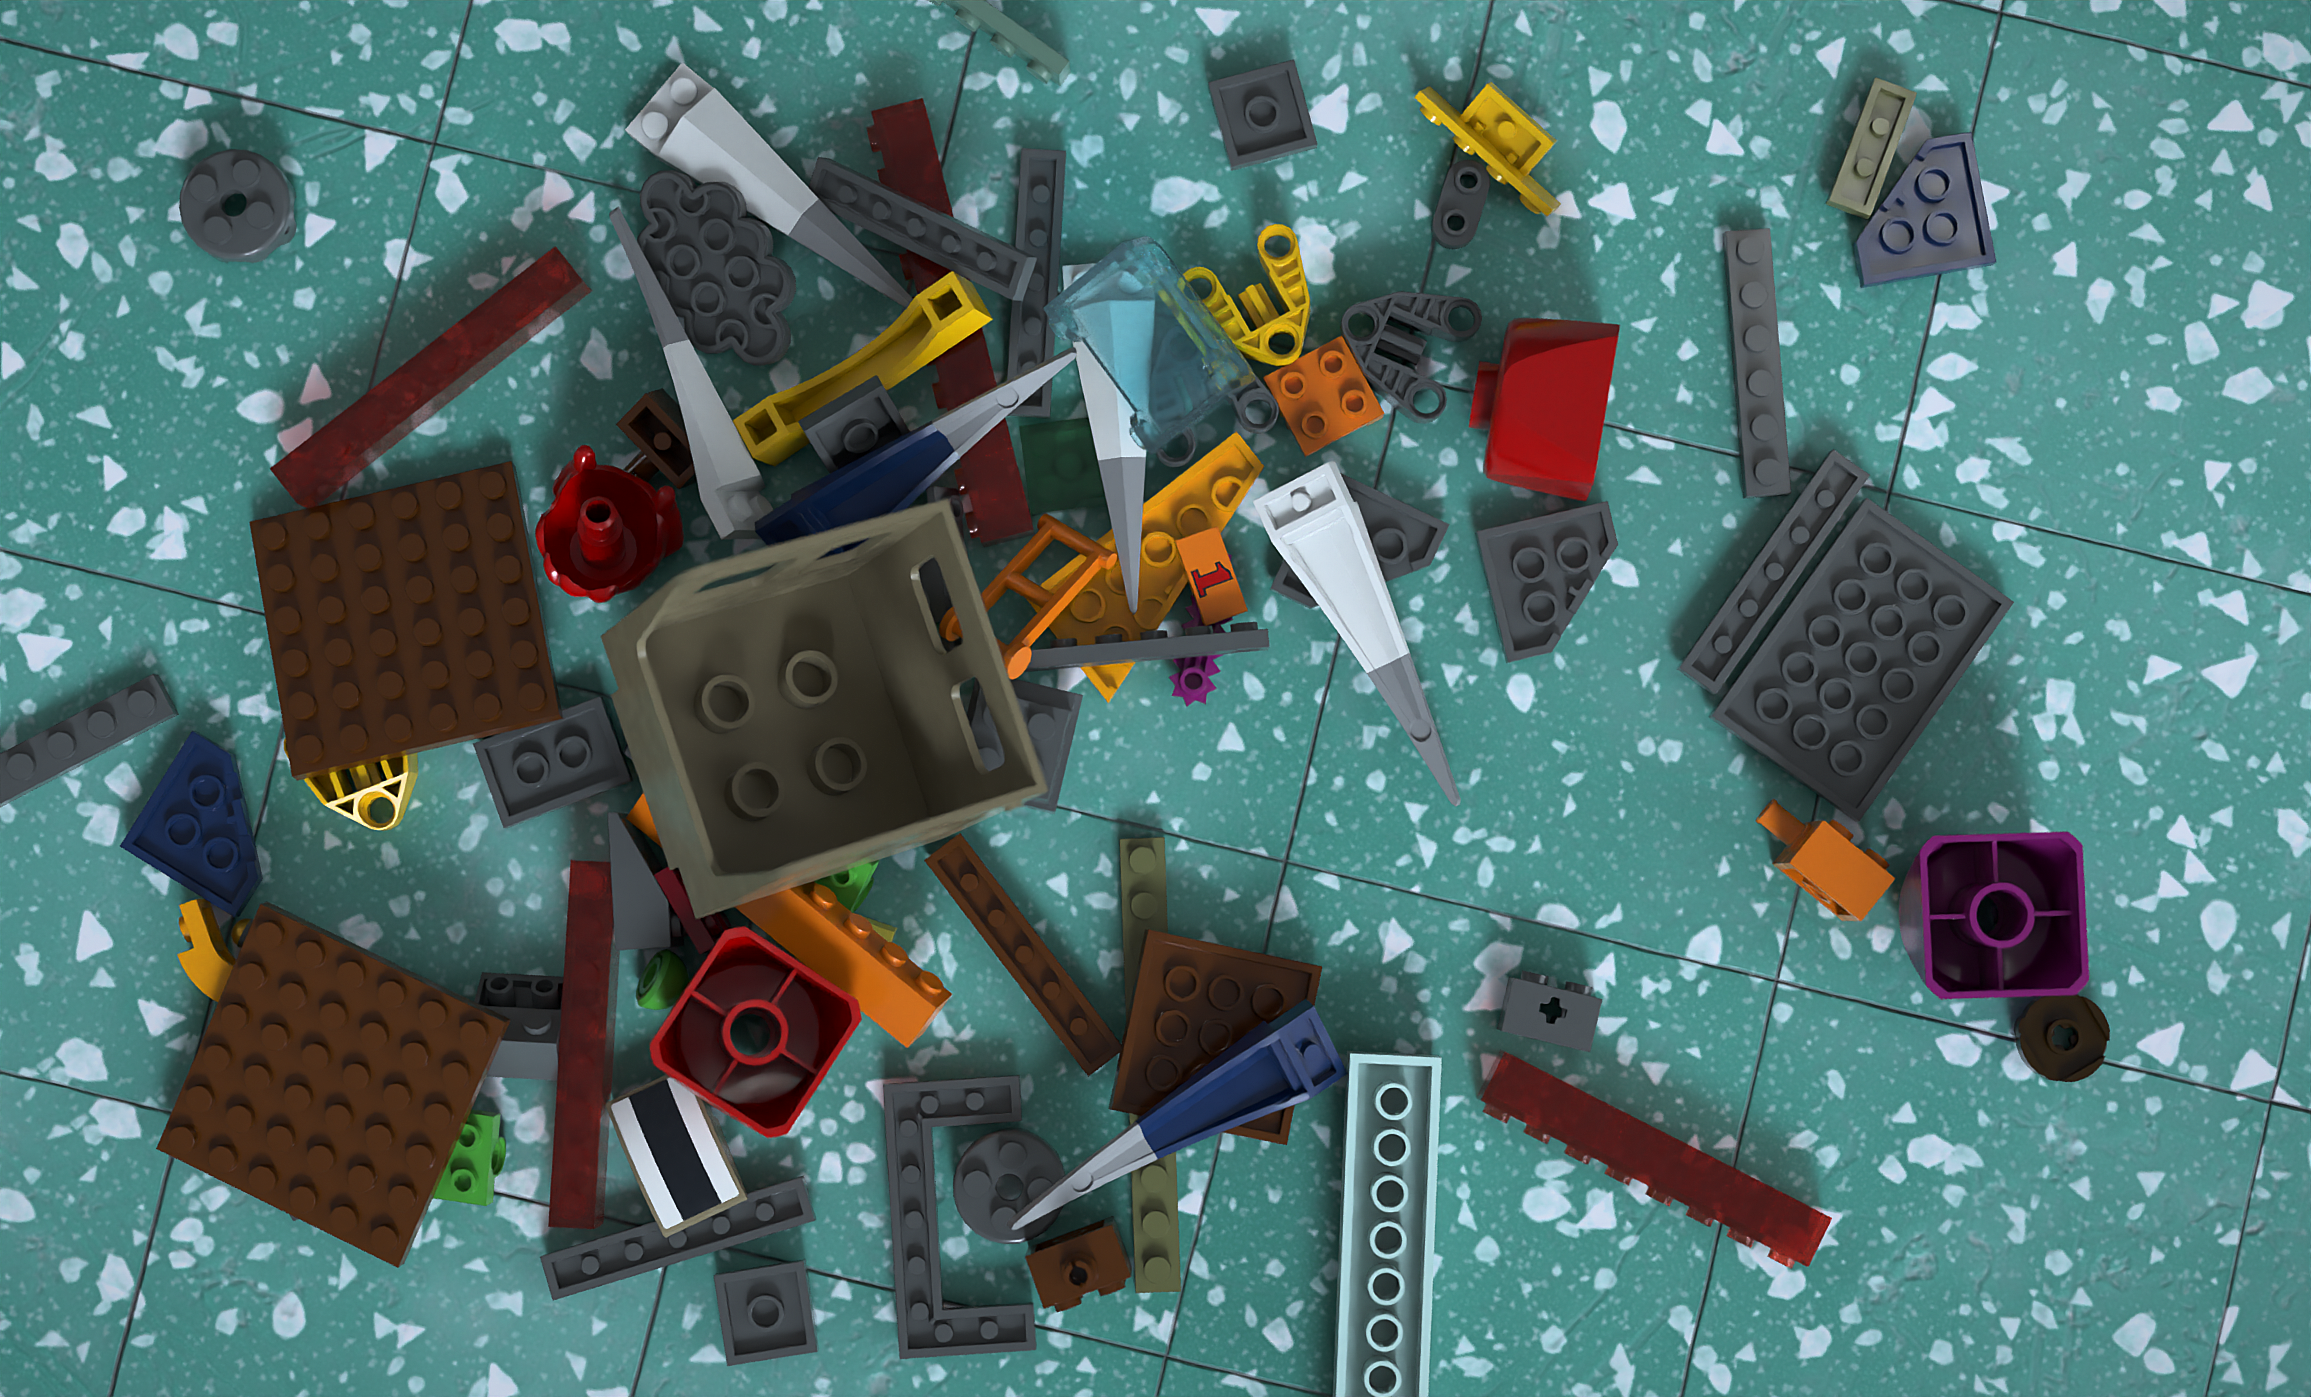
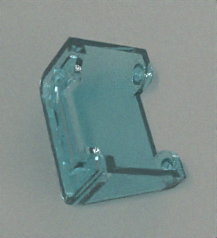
M1145 236L1123 241L1043 308L1050 318L1048 323L1052 331L1064 341L1067 339L1073 342L1083 341L1135 412L1130 417V424L1132 426L1129 428L1130 436L1140 448L1148 450L1151 455L1166 447L1255 380L1252 368L1167 252L1151 237Z

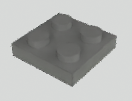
M1294 59L1208 82L1209 93L1231 171L1317 148V140Z
M806 1259L716 1273L714 1275L727 1366L818 1352L819 1345Z

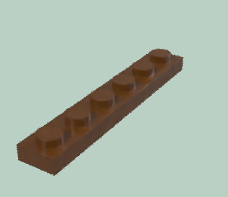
M961 833L924 860L1088 1077L1120 1053L1121 1043Z

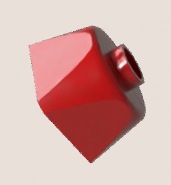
M1514 318L1508 323L1500 364L1479 361L1468 426L1469 428L1488 431L1483 461V473L1487 478L1534 491L1587 501L1597 468L1620 324L1545 318Z
M735 927L723 932L676 1000L649 1044L653 1065L722 1113L766 1138L779 1137L788 1134L861 1022V1010L858 1000L747 927ZM745 1014H754L761 1017L767 1023L770 1030L767 1046L756 1054L741 1053L736 1050L731 1042L730 1028L732 1023L738 1017Z

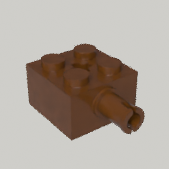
M1114 1216L1029 1246L1025 1255L1043 1308L1046 1309L1054 1306L1056 1312H1061L1081 1304V1298L1089 1292L1098 1290L1099 1295L1104 1296L1125 1288L1126 1279L1131 1277L1132 1266Z

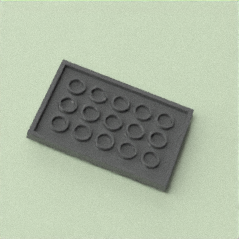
M1865 498L1717 704L1709 718L1852 820L1858 822L1982 649L2014 601L1877 504Z

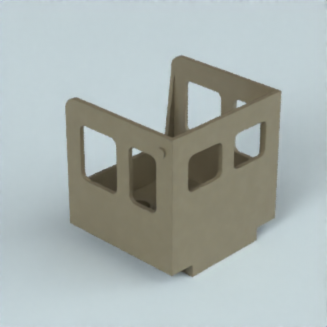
M948 499L923 506H914L894 514L688 570L674 577L601 636L618 686V690L612 693L611 697L669 869L672 870L679 867L696 919L941 840L1003 811L1008 812L1022 807L1023 802L1048 792ZM869 538L852 550L818 559L835 547ZM933 557L939 563L963 634L962 644L949 652L944 649L919 578V567ZM775 564L765 573L695 593L704 585L714 580ZM973 677H976L981 685L1004 752V764L991 771H988L982 762L960 698V685Z

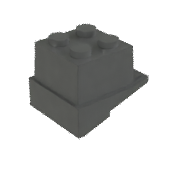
M975 677L967 718L985 768L991 771L1004 764V752L983 690ZM1010 679L1048 792L1023 802L1022 807L1055 814L1083 695L1018 679Z

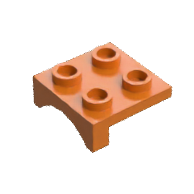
M1342 335L1298 358L1292 364L1283 366L1263 377L1269 392L1278 403L1279 414L1281 417L1283 416L1286 422L1285 426L1291 430L1305 457L1365 425H1371L1382 419L1385 414Z

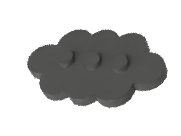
M663 170L650 175L643 183L640 192V206L650 224L638 235L637 243L654 275L659 280V284L676 316L684 318V331L691 344L697 350L706 354L724 353L733 348L743 361L752 365H771L781 360L787 353L791 343L790 328L781 312L793 301L796 292V278L792 268L784 260L772 256L773 237L769 228L763 222L747 218L746 203L743 195L731 184L726 182H706L697 187L688 175L677 170Z

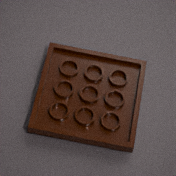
M1145 929L1108 1109L1142 1116L1261 1022L1265 1021L1269 1024L1305 999L1315 1007L1322 966ZM1295 1105L1233 1127L1223 1133L1287 1145Z

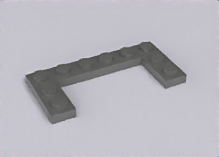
M1020 1075L883 1084L900 1359L1036 1350L1034 1302L943 1308L932 1127L1022 1121Z

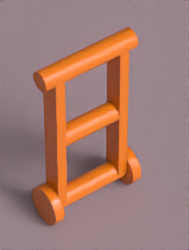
M1047 513L1043 514L1037 523L1039 531L980 594L986 612L1008 589L1041 607L1040 611L1009 645L996 638L1010 679L1018 678L1028 667L1032 656V651L1029 647L1101 567L1109 570L1117 560L1116 553ZM1054 539L1087 557L1055 594L1021 575ZM954 606L946 612L939 626L940 636L948 641H955L959 637L963 639Z

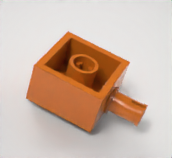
M1772 799L1755 820L1787 845L1772 864L1842 921H1862L1896 879L1886 871L1890 865L1885 859L1869 848L1863 852L1850 842L1854 837L1853 834L1833 819L1829 823L1820 820L1803 824L1779 805L1778 801Z

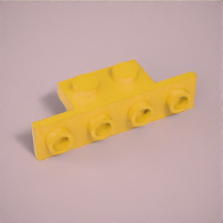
M1492 82L1486 84L1462 114L1430 86L1416 94L1414 98L1422 104L1420 107L1422 114L1432 123L1438 126L1443 123L1455 134L1453 137L1454 142L1463 151L1470 155L1476 153L1487 162L1486 170L1494 179L1504 185L1509 182L1521 193L1519 196L1520 201L1535 214L1542 212L1549 216L1561 205L1556 198L1529 175L1557 140Z

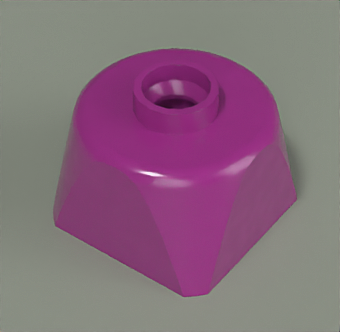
M2068 831L1932 836L1923 845L1916 855L1901 889L1899 897V925L1905 950L1914 968L1929 990L1940 999L2077 995L2089 982L2084 860L2083 845L2076 837ZM1984 896L1993 901L1998 911L1996 925L1986 934L1980 929L1976 917L1978 905Z

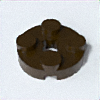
M2038 996L2027 1004L2021 1016L2014 1023L2016 1047L2021 1059L2031 1071L2047 1080L2062 1082L2082 1080L2093 1074L2105 1059L2104 1053L2107 1049V1041H2110L2109 1024L2102 1010L2092 1000L2083 996ZM2057 1025L2063 1029L2070 1027L2073 1031V1034L2068 1038L2070 1046L2066 1049L2061 1044L2054 1045L2052 1042V1037L2055 1035L2054 1028Z

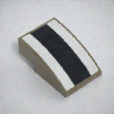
M668 1075L662 1076L605 1103L632 1172L664 1237L675 1234L749 1199L720 1123L713 1115L710 1105L678 1084Z

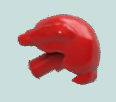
M585 444L577 448L574 452L573 460L569 461L562 468L559 476L556 478L552 487L555 498L545 513L541 515L535 529L537 546L544 558L543 567L548 579L554 585L561 587L568 595L573 597H589L596 603H606L615 595L626 593L639 587L655 571L662 559L678 551L684 542L683 522L675 501V491L672 487L663 486L656 491L643 479L621 468L611 465H598L593 449Z

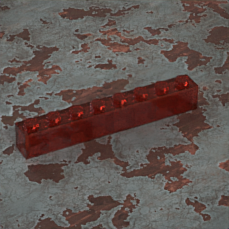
M556 246L277 462L270 470L297 504L305 508L317 506L592 290Z
M571 860L548 1227L595 1229L604 1223L610 1116L605 1103L611 1101L620 950L615 951L610 862Z
M1503 1050L1499 1051L1476 1097L1486 1103L1482 1112L1506 1124L1510 1116L1526 1123L1527 1125L1523 1131L1525 1134L1545 1144H1548L1551 1137L1567 1144L1564 1151L1565 1154L1586 1165L1589 1164L1591 1158L1608 1165L1604 1174L1628 1186L1632 1178L1648 1186L1645 1195L1669 1207L1673 1199L1689 1206L1686 1213L1688 1217L1708 1227H1711L1714 1220L1730 1227L1726 1236L1749 1248L1752 1247L1754 1241L1771 1248L1767 1257L1790 1269L1793 1268L1796 1261L1809 1267L1832 1220L1826 1214Z

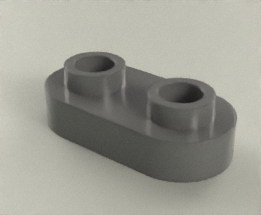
M1462 160L1455 163L1446 175L1432 220L1431 230L1437 243L1447 249L1465 247L1471 242L1476 233L1490 187L1488 171L1482 164L1473 160ZM1464 175H1470L1475 179L1476 186L1470 189L1464 188L1460 183V178ZM1451 217H1458L1463 222V228L1453 231L1448 227L1447 220Z

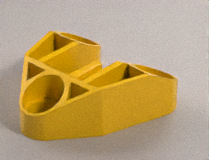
M1273 224L1262 230L1258 237V256L1269 278V285L1285 314L1279 315L1261 283L1255 286L1253 284L1248 286L1244 292L1238 294V297L1256 327V330L1251 332L1232 298L1226 294L1216 275L1205 267L1188 269L1179 280V293L1182 305L1189 314L1216 340L1232 347L1240 357L1274 366H1286L1297 360L1302 352L1310 317V297L1295 233L1291 228L1283 224ZM1273 236H1282L1290 242V250L1282 257H1273L1265 250L1267 240ZM1202 278L1211 284L1212 291L1206 299L1194 300L1187 294V286L1192 280ZM1280 334L1291 335L1295 341L1293 349L1284 355L1274 353L1269 347V341L1274 336Z
M285 738V739H284V742H283V743H284V751H285V753H286V755H287V757H288V759H289L288 750H287V744H286V738ZM417 753L380 761L387 778L386 781L382 780L376 762L349 768L358 791L355 793L352 790L345 770L303 780L323 805L370 829L380 831L391 830L398 826L404 817L418 776ZM384 797L390 800L393 805V816L385 823H377L371 817L370 808L376 799Z

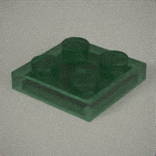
M1089 417L1019 426L1031 516L1107 506Z

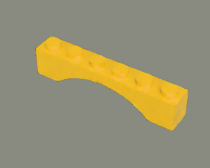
M952 271L916 295L906 310L886 330L858 352L812 379L766 397L735 418L733 423L751 456L756 460L776 466L810 443L798 422L799 420L876 375L886 391H888L993 320L972 282Z

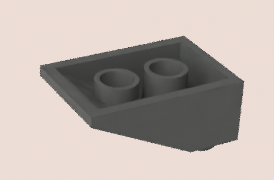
M609 812L608 831L615 951L684 946V937L689 935L654 876L663 870L661 864L642 831L626 819L628 814Z

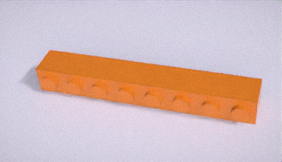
M643 792L626 819L662 847ZM814 881L735 906L737 910L808 968L856 998L859 1002L860 1010L906 1048L926 1031L952 996V993L943 987L942 981L935 974L923 971L908 958L907 953L902 947L885 940L873 930L871 923L865 917L852 913L837 901L833 891Z

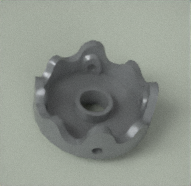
M240 149L216 152L204 158L193 167L184 181L179 201L182 224L188 236L198 247L221 262H261L276 248L289 243L296 233V222L294 219L295 190L280 168L260 154ZM234 194H244L247 200L244 212L238 216L227 215L225 210L227 199Z
M1018 1127L1005 1128L981 1136L967 1148L956 1166L953 1178V1197L963 1221L976 1234L1000 1244H1019L1033 1240L1044 1233L1056 1221L1063 1205L1017 1230H1011L1007 1222L1066 1176L1059 1154L1050 1143L1029 1130ZM1014 1174L1020 1178L1023 1184V1191L1019 1197L1008 1200L999 1195L997 1181L1001 1176Z

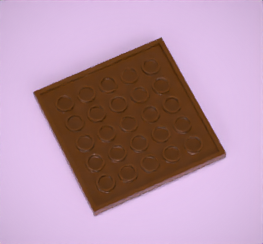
M512 461L249 522L291 774L297 781L563 719L517 471Z
M270 902L261 903L156 1149L399 1268L406 1261L511 1019Z

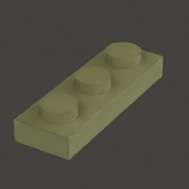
M1877 77L1873 79L1827 198L1826 205L1866 220L1871 217L1916 98V92Z

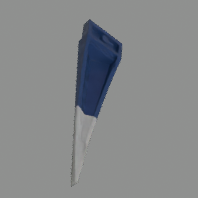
M1076 347L1057 354L792 493L790 500L755 522V532L768 547L904 511L994 426L1074 360L1077 355ZM869 538L835 547L818 559L852 550Z
M1305 999L1269 1024L1265 1021L1261 1022L1010 1218L1007 1222L1009 1228L1017 1230L1116 1178L1201 1140L1309 1100L1347 1075L1348 1073L1315 1007Z

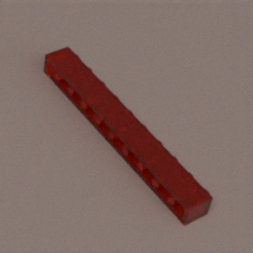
M923 98L871 111L874 125L867 126L866 129L872 152L881 151L885 167L877 169L880 183L954 218ZM906 249L907 253L899 255L905 281L914 279L917 294L952 272ZM982 327L927 364V367L936 365L940 382L932 383L938 410L947 408L949 412L997 386ZM1004 418L960 457L962 468L954 469L960 496L969 494L973 511L965 513L971 539L980 537L983 547L1035 535L1006 418Z

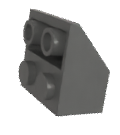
M482 972L474 1002L511 1019L486 1077L561 1081L569 1045L572 977Z

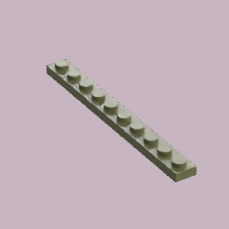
M1165 837L1119 839L1126 1020L1145 929L1168 934ZM1129 1113L1130 1125L1141 1116ZM1173 1152L1131 1171L1136 1293L1181 1292L1176 1152Z

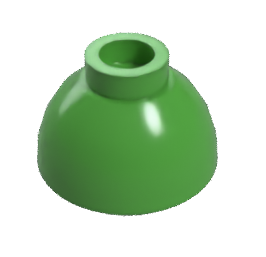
M664 949L657 952L651 958L640 977L636 989V1000L640 1007L662 1010L670 1008L675 1004L690 981L687 968L677 954L669 949Z

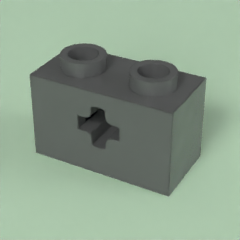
M1523 970L1520 979L1509 977L1498 1021V1030L1586 1052L1591 1051L1602 999L1591 996L1593 987L1566 981L1563 990L1547 986L1548 976ZM1551 997H1554V1005L1562 1008L1560 1017L1551 1016L1550 1021L1546 1022V1014L1539 1012L1540 1004H1549Z

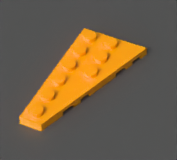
M1237 431L1143 504L1136 613L1133 615L1129 609L1113 529H1111L1096 542L1117 554L1116 563L1109 570L1101 567L1048 626L1057 639L1077 638V646L1095 644L1096 636L1122 634L1123 642L1141 640V632L1155 631L1159 628L1188 584L1174 542L1218 526L1221 534L1264 469V465ZM1079 554L1039 586L1055 594L1087 557ZM1027 600L1036 613H1038L1041 607ZM1136 662L1080 668L1109 704Z

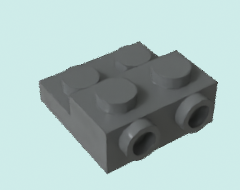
M877 375L798 421L829 473L910 432Z

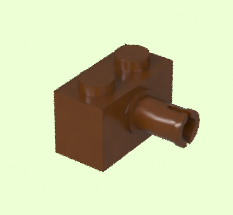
M663 388L645 393L616 424L641 450L623 470L636 475L647 483L660 470L678 489L696 483L697 478L680 406Z

